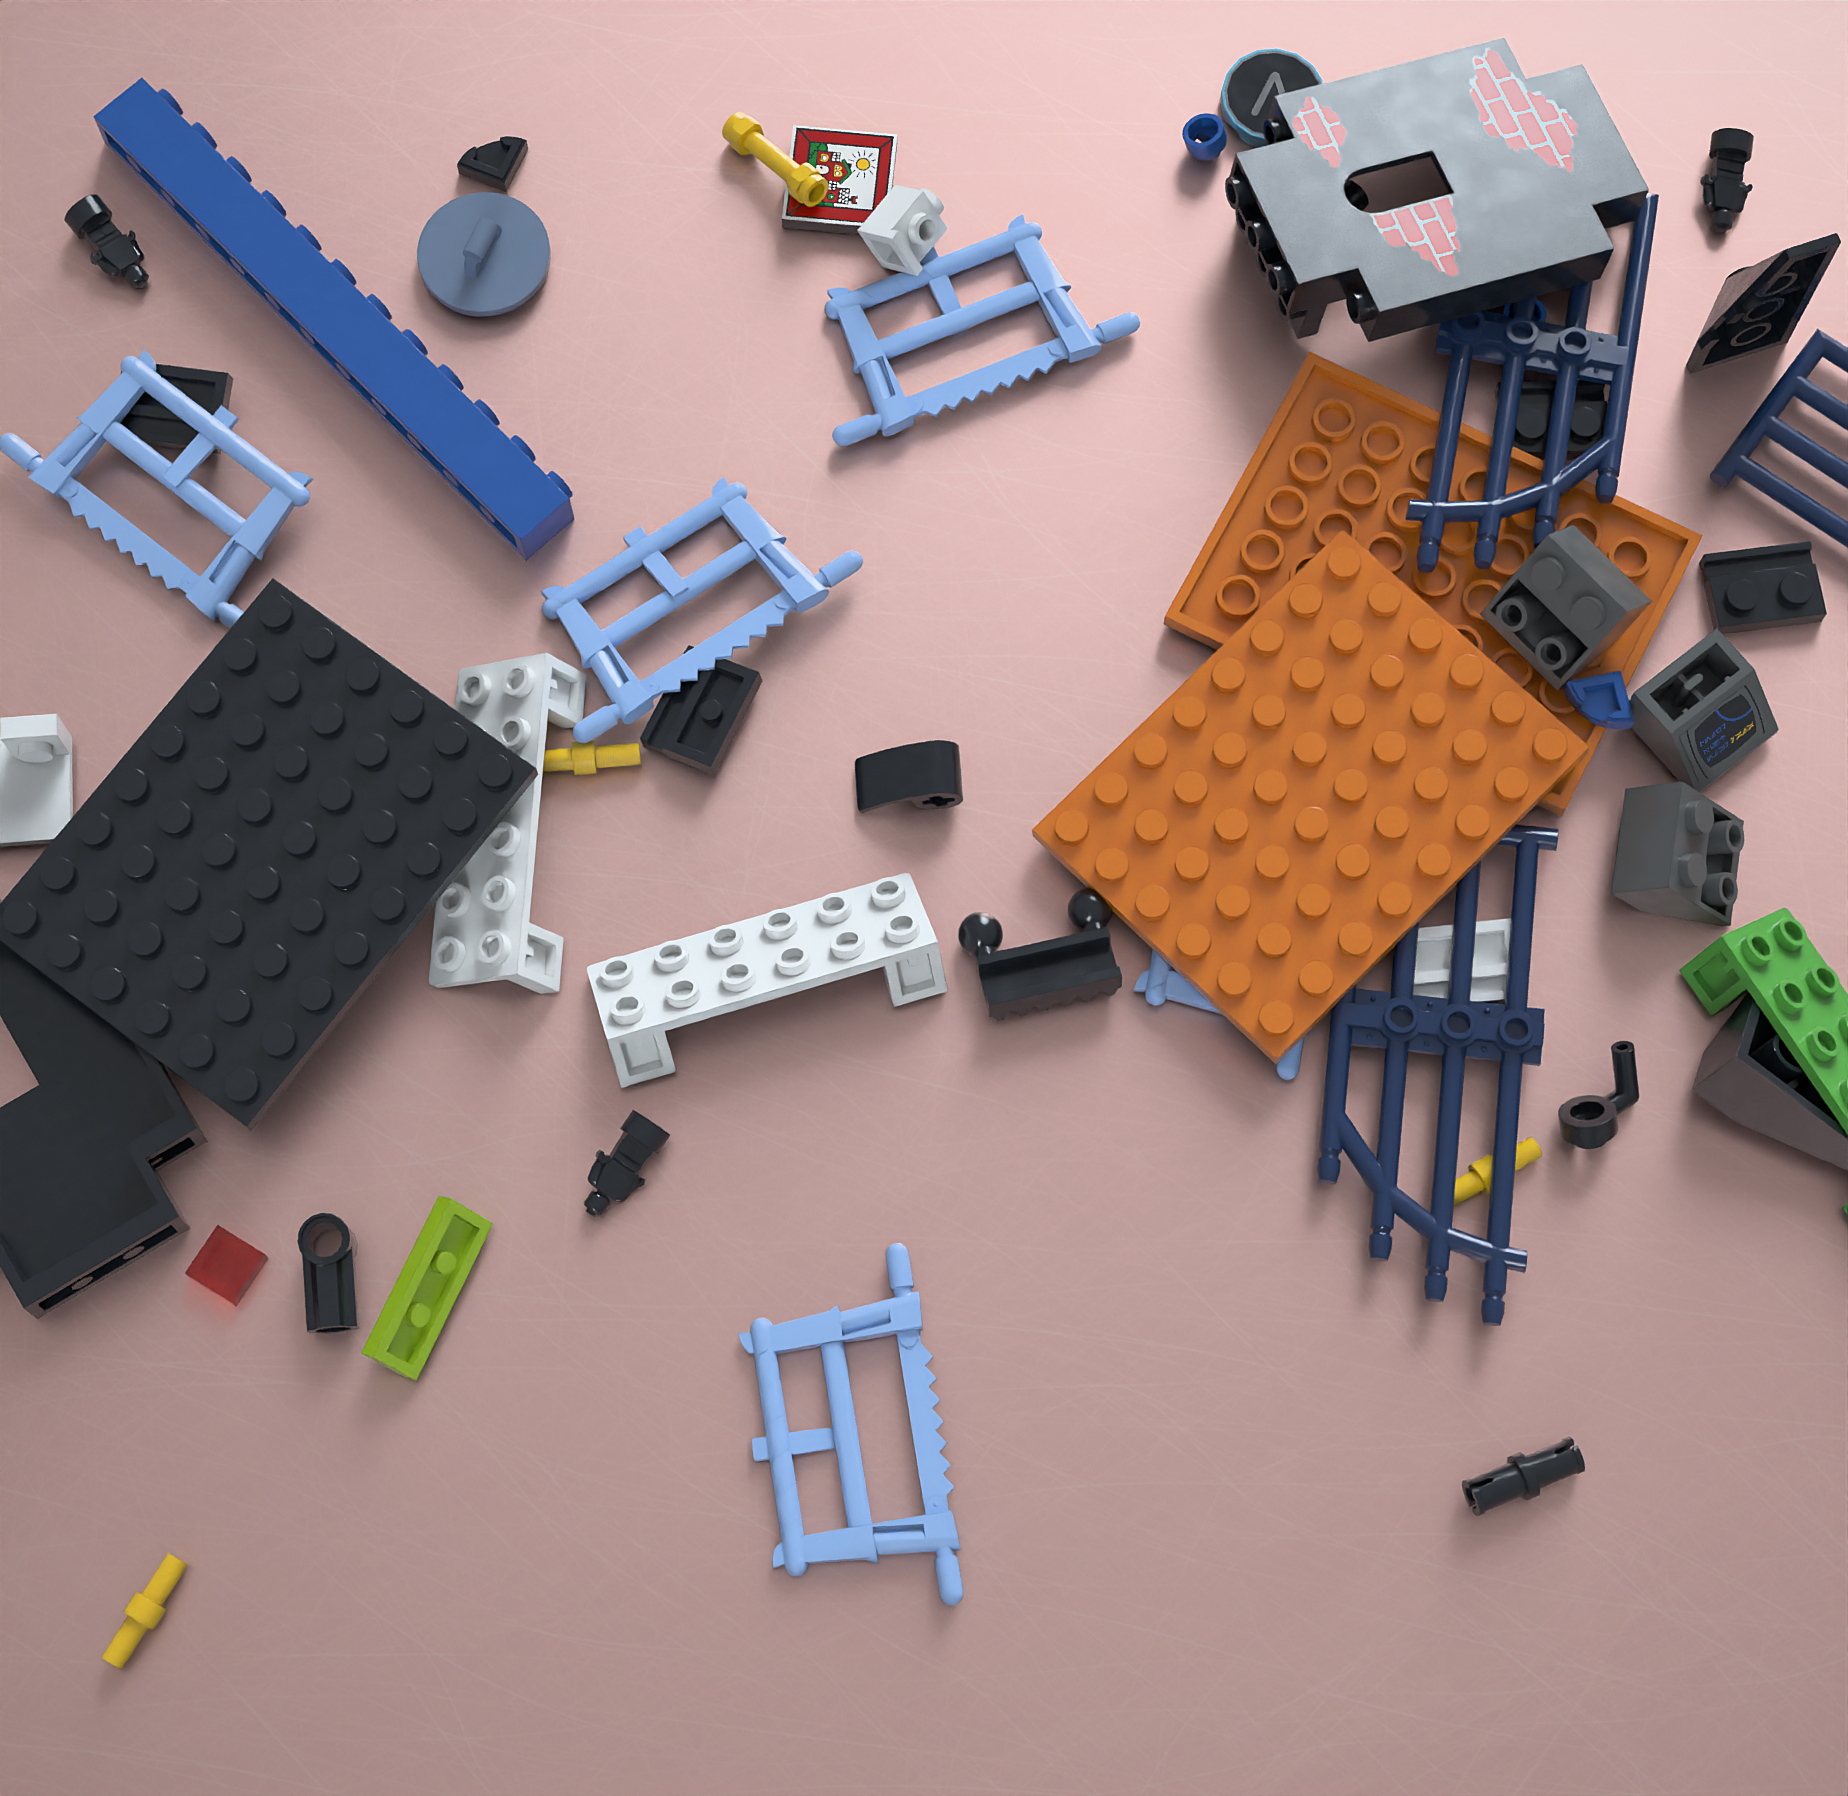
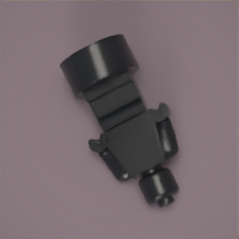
M1722 128L1715 130L1711 134L1709 156L1713 160L1712 176L1709 178V175L1705 174L1701 178L1700 183L1703 186L1702 196L1704 204L1711 211H1714L1711 227L1718 233H1725L1732 228L1733 213H1741L1743 211L1748 193L1753 188L1752 184L1746 186L1745 182H1742L1744 166L1752 158L1754 142L1753 134L1743 129Z
M92 194L76 202L68 210L64 220L79 239H85L97 252L96 255L93 253L90 255L91 263L98 265L110 277L124 276L125 280L134 289L144 288L148 284L149 275L139 265L145 257L139 248L137 240H135V232L130 230L129 235H122L111 221V210L98 195Z
M632 1110L620 1129L624 1132L610 1155H604L602 1150L596 1152L595 1156L597 1159L591 1167L588 1181L598 1190L591 1191L584 1201V1206L587 1208L586 1212L593 1217L596 1214L599 1216L604 1214L610 1205L608 1198L622 1203L634 1190L644 1185L645 1179L639 1178L638 1171L653 1152L659 1153L670 1137L668 1132L635 1110Z

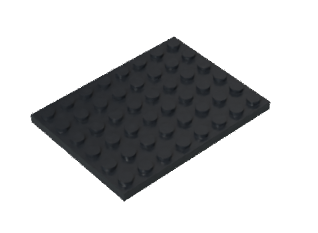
M272 578L0 903V941L252 1131L539 774L536 767Z

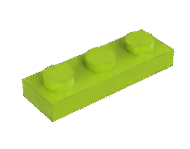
M438 1196L361 1354L402 1377L417 1381L493 1223L452 1198Z

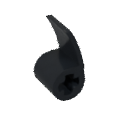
M934 740L907 744L868 754L855 760L857 807L861 813L911 800L914 805L924 809H945L963 802L959 745L955 742Z

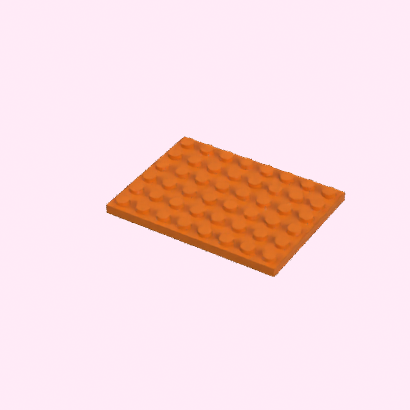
M1309 352L1164 618V625L1218 650L1343 529L1589 746L1587 755L1536 804L1562 817L1606 728L1582 717L1570 704L1564 689L1562 688L1557 691L1480 615L1535 550L1532 534L1533 527L1536 524V508L1501 519L1498 541L1495 543L1497 546L1496 555L1490 568L1480 569L1474 564L1473 552L1477 542L1478 522H1448L1444 524L1442 542L1440 547H1438L1440 549L1439 560L1434 571L1424 573L1418 570L1416 557L1418 547L1421 545L1419 539L1422 522L1405 520L1409 499L1426 500L1441 412ZM1462 422L1448 501L1482 500L1492 436ZM1513 447L1505 495L1539 484L1541 482L1544 461ZM1582 480L1560 497L1557 523L1554 525L1555 532L1574 525L1652 602L1613 645L1572 680L1621 671L1625 688H1627L1703 535L1618 495H1615L1611 503H1600L1596 499V485Z
M1342 529L1032 829V835L1087 888L1095 890L1102 896L1121 920L1265 1055L1277 1064L1347 992L1587 755L1589 746Z

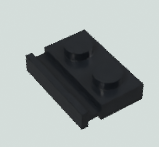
M156 364V373L161 378L163 377L175 386L186 397L188 396L210 413L211 416L215 414L221 405L228 410L233 385V378L229 373ZM146 391L120 423L146 444L161 447L186 449L199 433ZM217 447L212 453L221 454V449Z
M1556 380L1523 381L1513 447L1544 461ZM1578 380L1566 460H1574L1603 438L1607 411V401H1605L1604 397L1605 384ZM1501 382L1497 383L1494 391L1497 404Z
M1811 541L1704 554L1699 564L1705 576L1706 582L1704 587L1713 629L1718 628L1722 634L1822 622L1827 612L1816 563L1813 564L1810 553L1812 550Z
M688 645L684 654L694 647ZM727 659L716 660L715 670L699 671L697 681L681 682L680 692L663 693L640 737L643 747L652 750V748L663 752L669 758L715 775L763 681L760 673Z

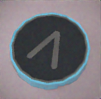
M1278 48L1256 50L1239 58L1227 72L1220 96L1222 116L1227 125L1230 126L1231 124L1232 128L1239 133L1238 137L1243 141L1257 147L1267 146L1263 133V124L1268 119L1274 96L1323 84V80L1315 67L1297 53Z

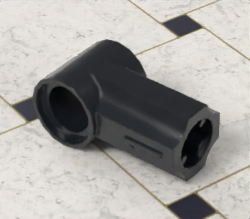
M319 1213L313 1215L301 1226L297 1240L303 1259L307 1332L330 1334L360 1329L355 1267L358 1247L356 1236L346 1223L334 1214ZM330 1229L341 1232L342 1243L337 1252L327 1257L315 1255L314 1242L319 1234Z

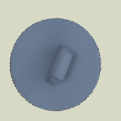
M481 192L456 198L442 206L432 215L420 235L417 260L425 286L440 303L465 315L484 317L512 311L526 303L536 294L548 274L551 249L547 231L540 218L532 209L513 197L499 193Z

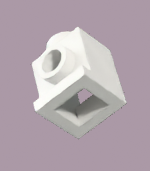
M894 185L857 231L882 268L918 276L923 270L920 262L948 228L939 216L944 210V205L934 193L924 188L917 190Z

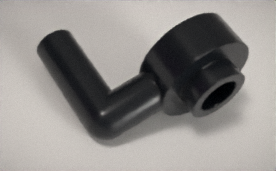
M1619 1041L1611 1046L1615 1090L1604 1097L1598 1095L1578 1096L1560 1106L1558 1110L1560 1133L1562 1138L1568 1143L1582 1149H1595L1603 1146L1618 1132L1617 1115L1638 1101V1076L1635 1048L1632 1042Z

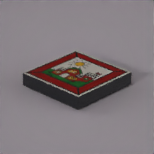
M793 125L789 157L800 166L803 163L811 164L828 181L829 187L823 200L817 205L809 207L793 198L789 194L786 185L782 228L860 235L857 230L893 188L897 134Z

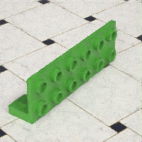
M1781 908L1720 936L1679 969L1710 1016L1724 1011L1749 991L1848 1135V994L1840 984L1837 974L1825 963L1807 937L1804 927L1793 917L1787 908ZM1847 1203V1204L1844 1205L1842 1208L1844 1209V1211H1845L1846 1214L1848 1215V1203Z

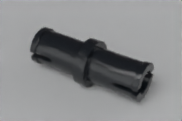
M1568 1436L1558 1443L1527 1456L1519 1452L1507 1457V1464L1472 1479L1463 1480L1462 1490L1469 1507L1476 1504V1506L1472 1507L1473 1513L1476 1516H1480L1490 1509L1521 1496L1525 1500L1539 1496L1540 1488L1573 1474L1584 1472L1585 1462L1579 1447L1574 1446V1440Z

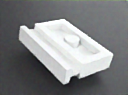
M1511 918L1476 922L1470 1001L1494 1004L1505 1003ZM1453 924L1419 928L1413 995L1447 998Z

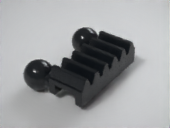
M1084 888L1071 897L1068 904V917L1073 926L1083 931L1082 933L997 951L1003 940V930L1000 922L993 915L986 912H976L968 915L961 922L958 930V939L962 948L970 955L975 956L976 968L989 1017L993 1016L997 1021L1005 1019L1009 1012L1013 1011L1019 1016H1024L1031 1007L1036 1006L1041 1011H1046L1052 1003L1058 1001L1063 1006H1069L1076 997H1082L1085 1001H1091L1098 992H1104L1109 997L1113 996L1122 987L1121 970L1116 965L1111 947L1110 932L1108 927H1106L1112 917V909L1102 896L1091 888Z

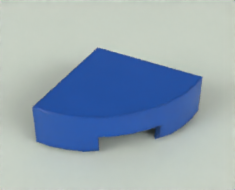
M1621 671L1566 681L1563 688L1566 697L1582 717L1596 725L1609 729H1632L1635 720Z

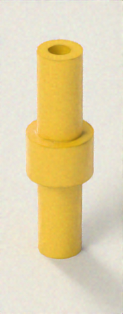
M595 741L587 743L572 742V748L545 750L543 772L574 770L575 775L597 774L598 768L641 765L640 743L596 746Z
M1529 1137L1517 1144L1515 1172L1542 1157V1151L1534 1138ZM1487 1154L1468 1166L1469 1172L1456 1179L1454 1207L1481 1191L1485 1195L1490 1193L1493 1155Z
M167 1553L142 1594L136 1591L123 1611L128 1616L101 1658L122 1670L147 1629L150 1628L154 1631L167 1609L162 1607L188 1564Z

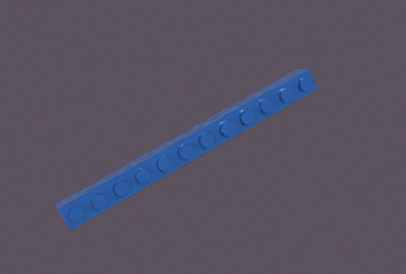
M140 78L93 117L105 144L526 561L574 520L570 502L573 494L565 481L554 471H550L546 475L534 463L536 457L533 451L520 437L514 435L512 438H509L497 427L500 425V422L489 406L480 399L473 403L462 392L464 387L461 381L448 366L442 364L437 368L426 357L428 351L421 340L409 329L401 332L390 321L392 315L379 298L374 294L365 297L355 287L357 282L354 276L341 261L335 259L330 263L319 252L322 248L315 236L304 225L300 224L295 228L285 218L287 215L285 209L272 193L265 190L260 194L250 184L252 179L249 173L235 157L230 156L228 159H225L215 150L217 148L215 140L200 123L196 122L191 126L181 116L183 111L180 105L168 91L162 88L156 92L143 78Z

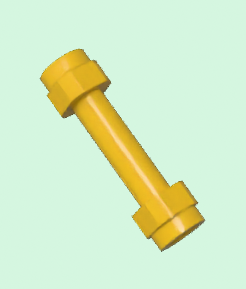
M737 112L727 119L722 129V136L730 143L734 150L743 156L751 153L786 181L789 194L799 203L812 207L823 200L827 194L829 184L816 168L809 163H803L801 166L764 137L761 124L751 116Z

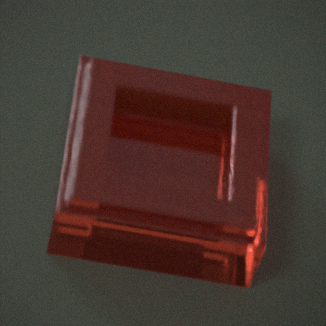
M217 1225L185 1274L193 1281L236 1307L269 1258L260 1250Z

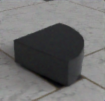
M505 136L500 137V141L487 143L479 148L474 146L457 163L458 172L463 176L507 192L528 151L527 140Z

